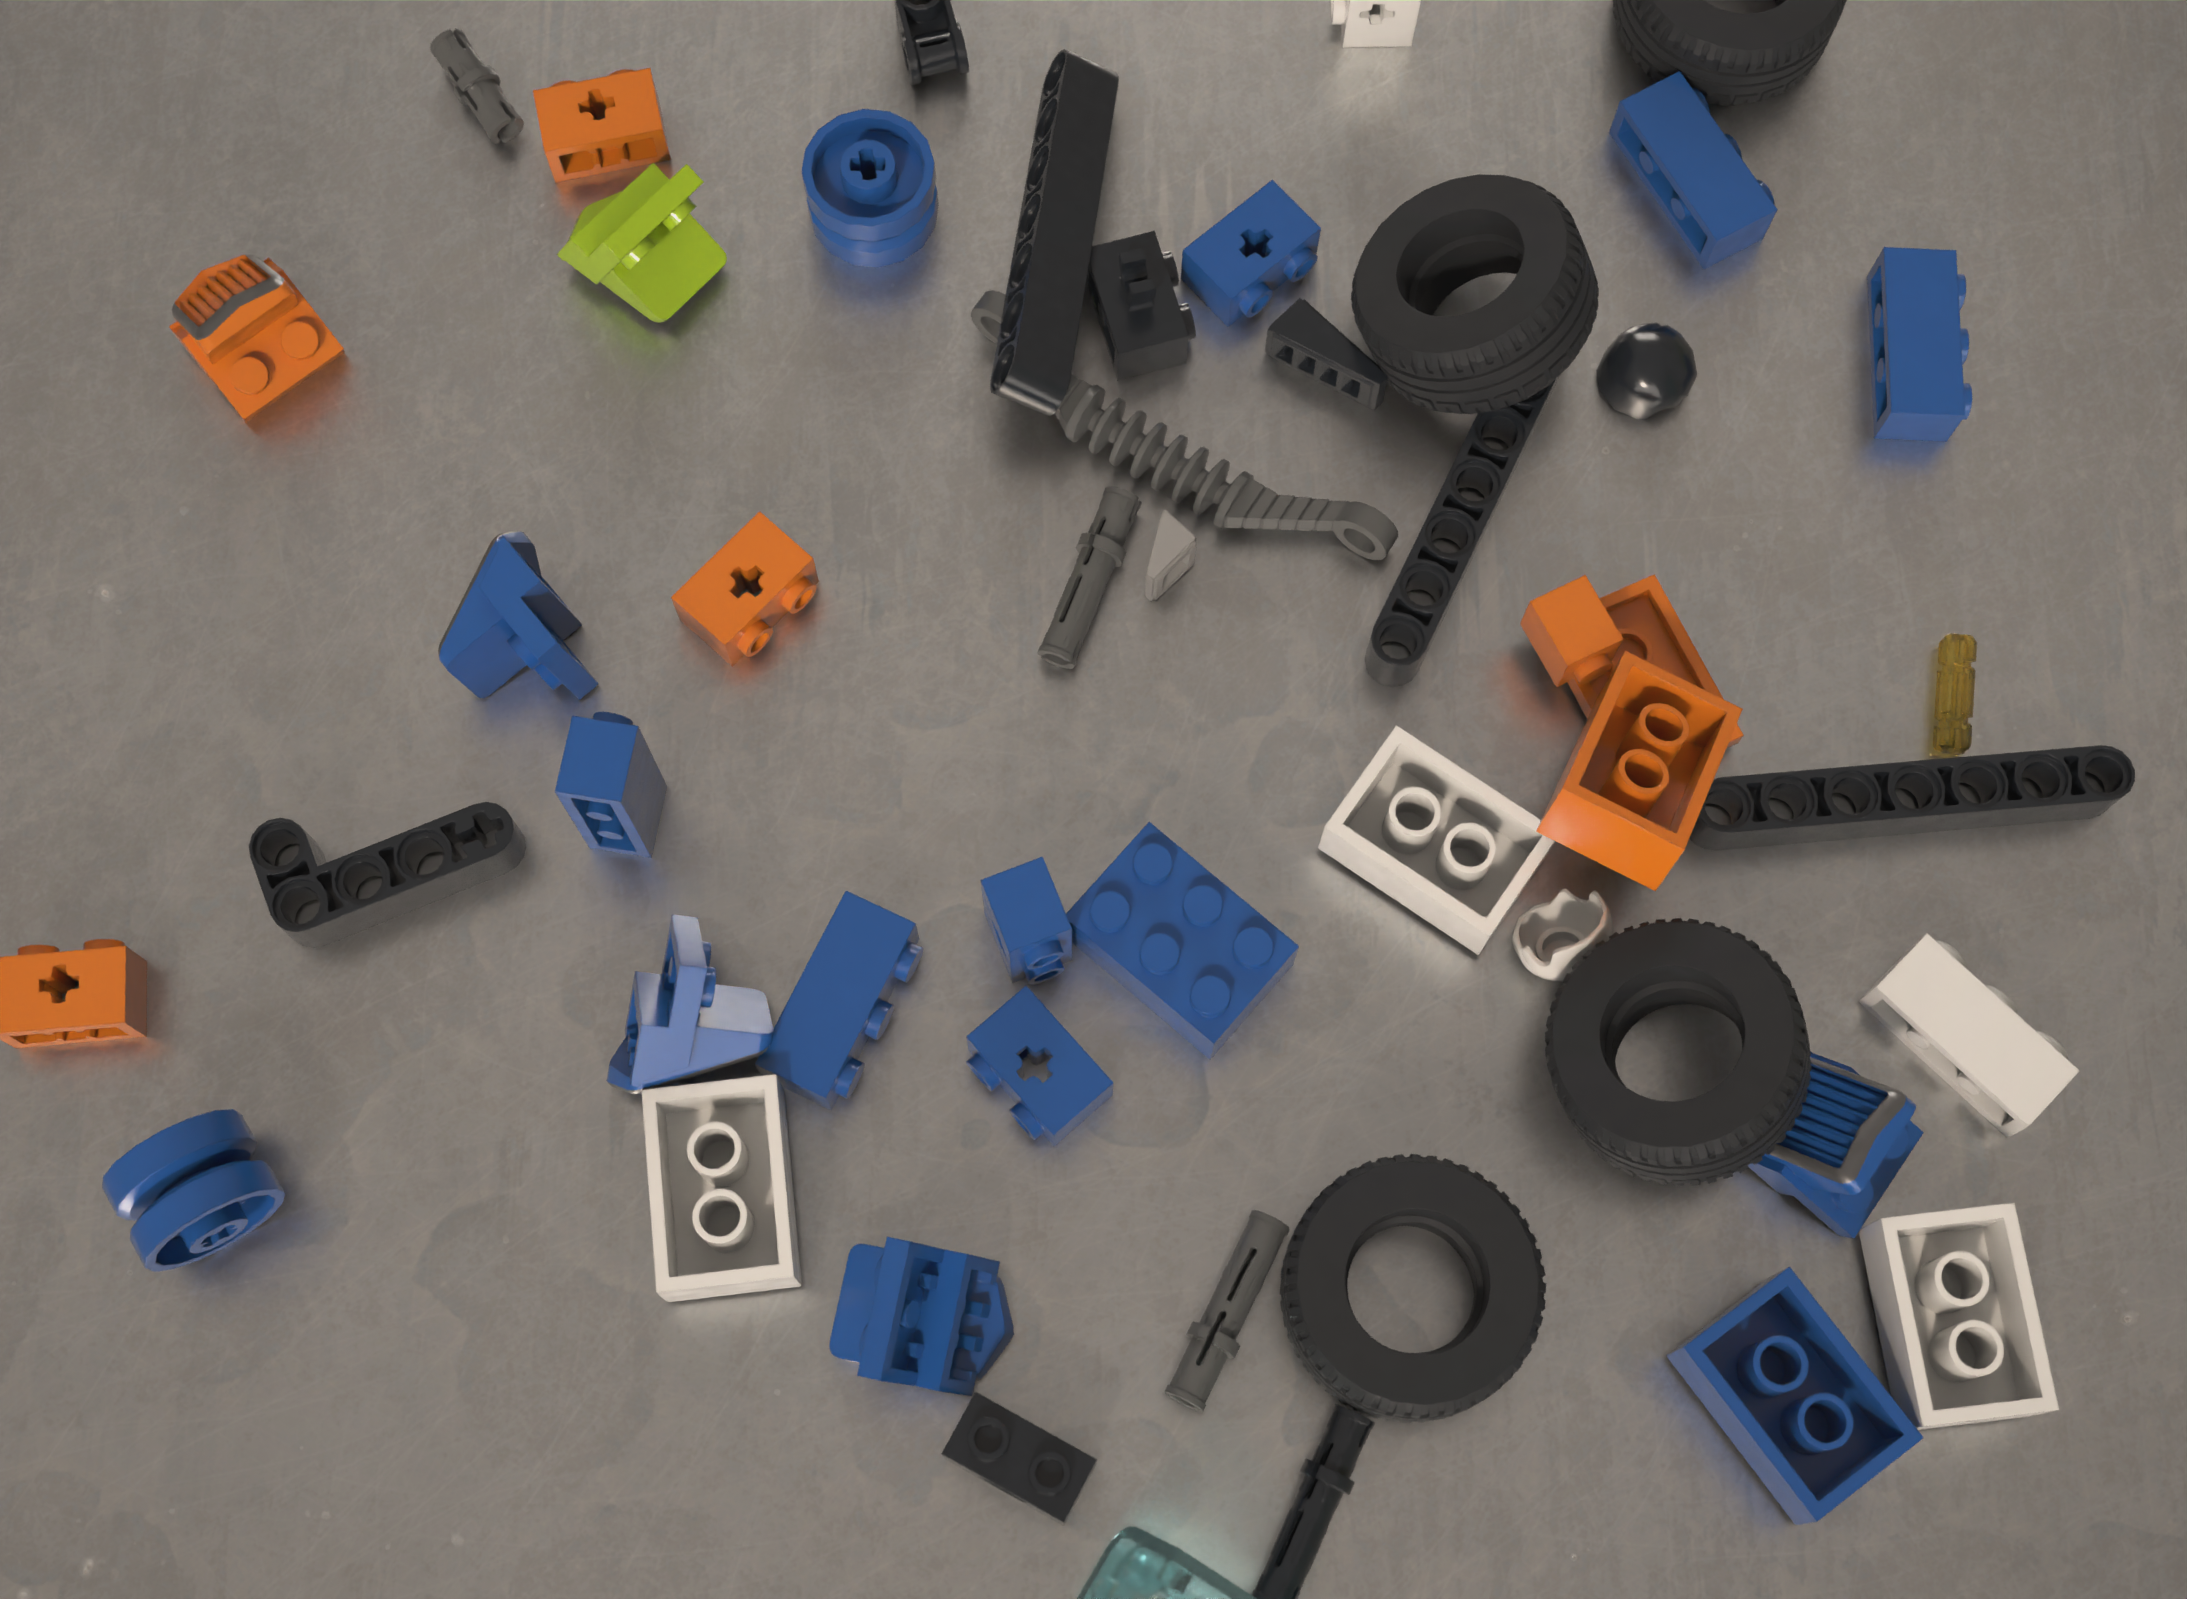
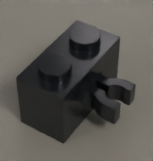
M1155 231L1092 246L1086 283L1117 381L1186 364L1188 340L1196 338V330L1188 303L1178 304L1173 287L1179 285V278L1172 252L1170 250L1161 251Z

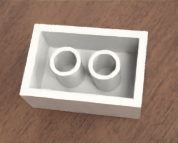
M1396 725L1325 825L1318 849L1479 955L1555 841L1536 832L1541 821L1539 818Z
M777 1075L642 1090L656 1293L667 1302L802 1286L785 1092Z
M2015 1203L1880 1218L1860 1229L1859 1235L1891 1396L1917 1430L2029 1417L2059 1410Z

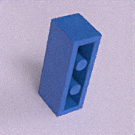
M1680 71L1619 102L1609 134L1703 270L1764 238L1778 210L1775 207L1774 198L1769 187L1763 181L1756 180L1742 160L1741 151L1735 139L1731 135L1723 133L1711 116L1708 103L1703 94L1698 89L1691 88Z
M1883 247L1867 275L1874 439L1947 442L1960 422L1968 418L1972 406L1971 385L1963 383V364L1967 359L1969 350V333L1966 328L1960 327V310L1966 296V279L1964 274H1958L1956 250Z
M596 712L593 715V719L572 716L555 788L556 795L589 848L652 858L667 785L639 726L633 725V721L625 716L610 712Z
M845 891L774 1027L771 1045L758 1057L755 1063L761 1076L776 1074L783 1088L831 1111L839 1095L848 1099L855 1090L864 1070L865 1063L858 1060L869 1037L879 1040L891 1019L894 1005L889 1003L888 1000L898 980L907 983L913 976L922 957L923 947L917 945L919 935L916 923Z

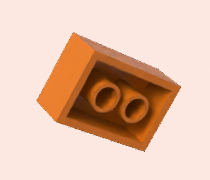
M1624 651L1594 703L1536 832L1656 891L1686 848L1743 709Z

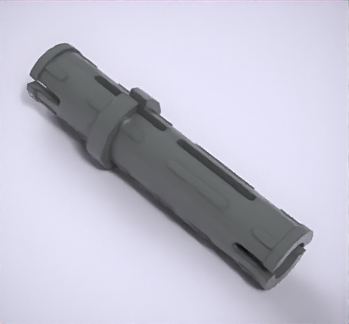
M1106 487L1088 533H1083L1080 536L1076 546L1079 552L1077 562L1060 598L1048 632H1046L1037 652L1043 660L1065 669H1073L1076 665L1081 646L1097 612L1108 580L1114 568L1122 565L1126 555V551L1123 548L1125 539L1142 504L1138 497L1130 491L1119 487Z
M1251 1211L1247 1226L1222 1273L1221 1279L1200 1322H1192L1186 1335L1191 1341L1170 1385H1167L1164 1391L1166 1395L1177 1402L1200 1412L1204 1411L1205 1403L1227 1358L1234 1359L1240 1348L1239 1343L1236 1342L1238 1334L1263 1286V1282L1285 1236L1290 1231V1228L1285 1223L1261 1211ZM1254 1256V1258H1253V1260H1252V1263H1251V1265H1250V1267H1249V1269H1248V1271H1247V1273H1246V1275H1245V1277H1244V1279H1243V1281H1242V1283H1241V1285H1240V1288H1239V1290H1238V1292H1237V1294H1236L1234 1300L1231 1302V1300H1232V1298H1233V1296H1234V1294H1235V1292H1236V1290H1237V1288H1238V1286H1239V1284H1240V1282H1241V1280H1242V1278H1243V1275H1244V1273H1245V1271H1246V1269H1247V1267H1248V1265H1249V1263H1250L1252 1257ZM1222 1319H1224L1219 1331H1217ZM1207 1350H1209V1352H1208V1354H1207V1356H1206V1358H1205L1203 1364L1201 1365V1363H1202V1361H1203V1359H1204V1357H1205V1354H1206Z

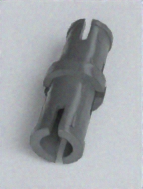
M455 28L454 32L449 29L439 34L431 43L430 50L451 78L455 86L453 92L460 104L469 107L474 112L492 143L499 144L501 140L503 143H506L515 138L523 129L524 122L502 93L503 91L499 87L501 81L495 70L490 66L484 65L473 50L464 32L459 28Z

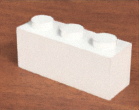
M1927 933L1912 945L1858 1002L2008 1138L2029 1127L2076 1076L2079 1070L2067 1060L2068 1054L2065 1048L2055 1038L2045 1032L2035 1031L2016 1014L2017 1008L2014 1002L2004 992L1993 986H1985L1966 969L1967 963L1954 947L1943 941H1935Z

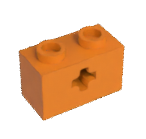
M650 68L636 71L622 69L611 73L609 76L579 82L571 80L560 81L551 87L533 90L544 152L555 183L648 165L653 162L659 163L671 160L659 98Z
M759 511L671 599L680 621L733 667L744 655L751 657L757 654L770 640L773 633L772 627L788 612L795 614L809 603L816 592V584L819 582L813 557ZM744 590L748 591L740 596V593ZM761 590V593H760L759 595H757L756 597H754V596L752 595V594H755V593H757V592H759V591Z
M115 939L89 940L84 942L83 950L61 952L55 946L27 945L18 948V955L0 957V1040L14 1048H27L147 1037V961L125 946L123 941ZM76 981H78V982H79V988H76V989H75V987H76ZM63 994H66L65 1001L62 1000Z

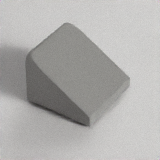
M1163 510L1161 513L1146 572L1145 597L1151 602L1153 600L1156 601L1194 565L1197 537L1166 510Z

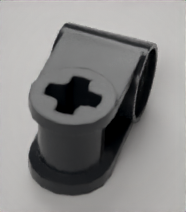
M895 0L896 20L911 85L921 84L922 77L951 70H957L960 75L969 73V62L962 30L958 20L955 19L950 0H930L931 2L924 5L912 4L911 2L914 0Z

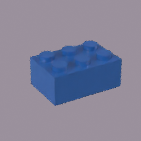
M1150 822L1145 825L1066 913L1072 928V943L1210 1060L1293 966L1299 948L1294 941Z
M1790 1266L1767 1278L1666 1355L1795 1525L1819 1521L1924 1438Z

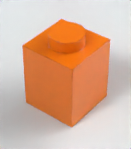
M1586 575L1531 600L1520 622L1521 627L1556 687L1575 678L1579 684H1586L1608 672L1613 667L1611 661L1623 641V637Z

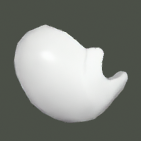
M1562 889L1550 903L1535 905L1518 917L1512 937L1514 950L1524 966L1534 975L1546 980L1563 981L1566 974L1573 971L1571 967L1577 961L1582 962L1584 960L1583 955L1588 950L1593 951L1597 943L1602 940L1607 942L1610 940L1609 936L1614 934L1610 909L1601 893L1596 890L1591 892L1589 900H1584L1576 897L1567 889Z

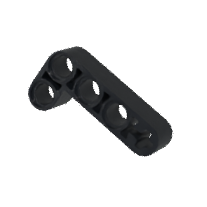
M490 802L473 804L330 862H326L325 856L315 840L299 824L290 819L276 818L266 821L255 830L249 843L250 858L270 915L275 923L292 939L302 946L311 948L326 946L506 874L519 865L524 858L526 850L525 837L510 814L500 805ZM497 830L498 832L495 833L496 844L486 848V834ZM462 842L464 844L461 845V848L467 855L465 859L462 858L459 851L455 848L454 845L456 843ZM289 844H299L298 854L293 861L286 865L275 866L276 856L282 848ZM432 852L444 853L442 864L437 870L429 874H417L418 864L424 856ZM382 876V883L376 894L366 899H357V889L362 881L368 877ZM319 900L320 907L316 916L307 923L296 924L295 917L299 908L308 901Z

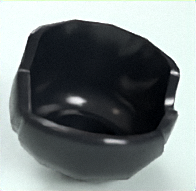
M1645 323L1632 326L1618 335L1604 352L1596 370L1600 392L1611 406L1617 411L1642 420L1649 418L1658 411L1668 408L1674 409L1682 401V398L1688 396L1697 378L1693 349L1681 333L1668 325L1661 326L1659 323Z

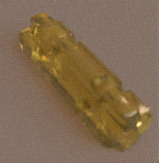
M1950 633L1946 634L1939 643L1938 663L1942 666V670L1937 671L1934 718L1939 722L1938 726H1934L1933 747L1938 753L1962 755L1971 747L1972 725L1968 723V718L1973 717L1976 672L1971 667V662H1976L1977 642L1971 635Z

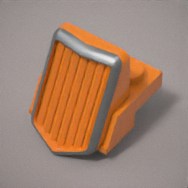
M245 254L202 270L172 306V314L176 322L170 325L169 328L245 423L345 353L344 348L286 273L269 257L262 261L254 255Z

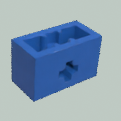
M1272 179L1183 249L1180 279L1229 327L1244 314L1250 318L1259 313L1271 300L1274 290L1288 279L1292 282L1300 280L1313 268L1318 259L1316 254L1321 228Z
M1043 856L980 880L984 913L1011 982L1015 983L1026 978L1028 984H1038L1061 974L1065 970L1063 964L1072 961V928Z
M1027 986L1023 987L966 1036L968 1050L973 1055L966 1061L967 1065L987 1089L993 1091L1000 1085L1016 1103L1009 1110L1010 1114L1033 1140H1036L1043 1134L1053 1146H1056L1113 1096L1114 1083ZM1026 1059H1029L1036 1066L1044 1061L1048 1062L1046 1065L1047 1080L1042 1083L1035 1076L1029 1077L1026 1081L1023 1080V1062Z

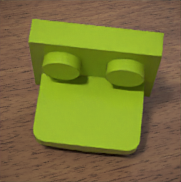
M654 162L623 191L586 206L577 217L566 245L557 254L562 261H566L596 285L601 282L648 319L658 323L665 322L674 315L727 261L725 251L690 214L697 206L689 197L704 183L703 180L688 164L669 179Z

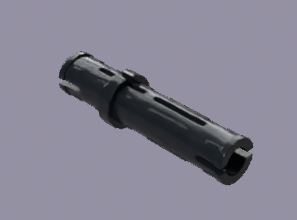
M1338 1404L1334 1405L1332 1415L1312 1460L1305 1459L1300 1469V1472L1305 1476L1279 1532L1264 1571L1251 1593V1597L1256 1599L1298 1598L1343 1493L1350 1495L1355 1484L1350 1477L1375 1422Z

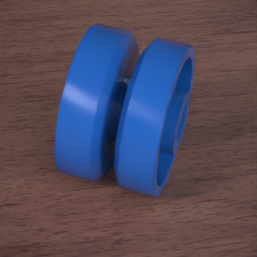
M861 109L838 115L817 130L805 149L801 173L815 236L830 254L851 265L879 268L903 262L923 248L936 227L939 203L935 184V162L928 140L912 122L890 111Z
M234 1109L214 1110L193 1116L161 1130L114 1162L103 1176L102 1188L116 1215L125 1220H137L131 1228L130 1241L146 1269L154 1272L172 1270L212 1255L251 1233L269 1219L283 1204L285 1192L271 1166L262 1160H251L256 1151L257 1141L242 1114Z

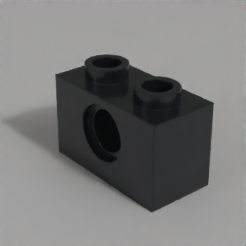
M976 1391L941 1453L949 1462L1063 1526L1097 1465V1459Z

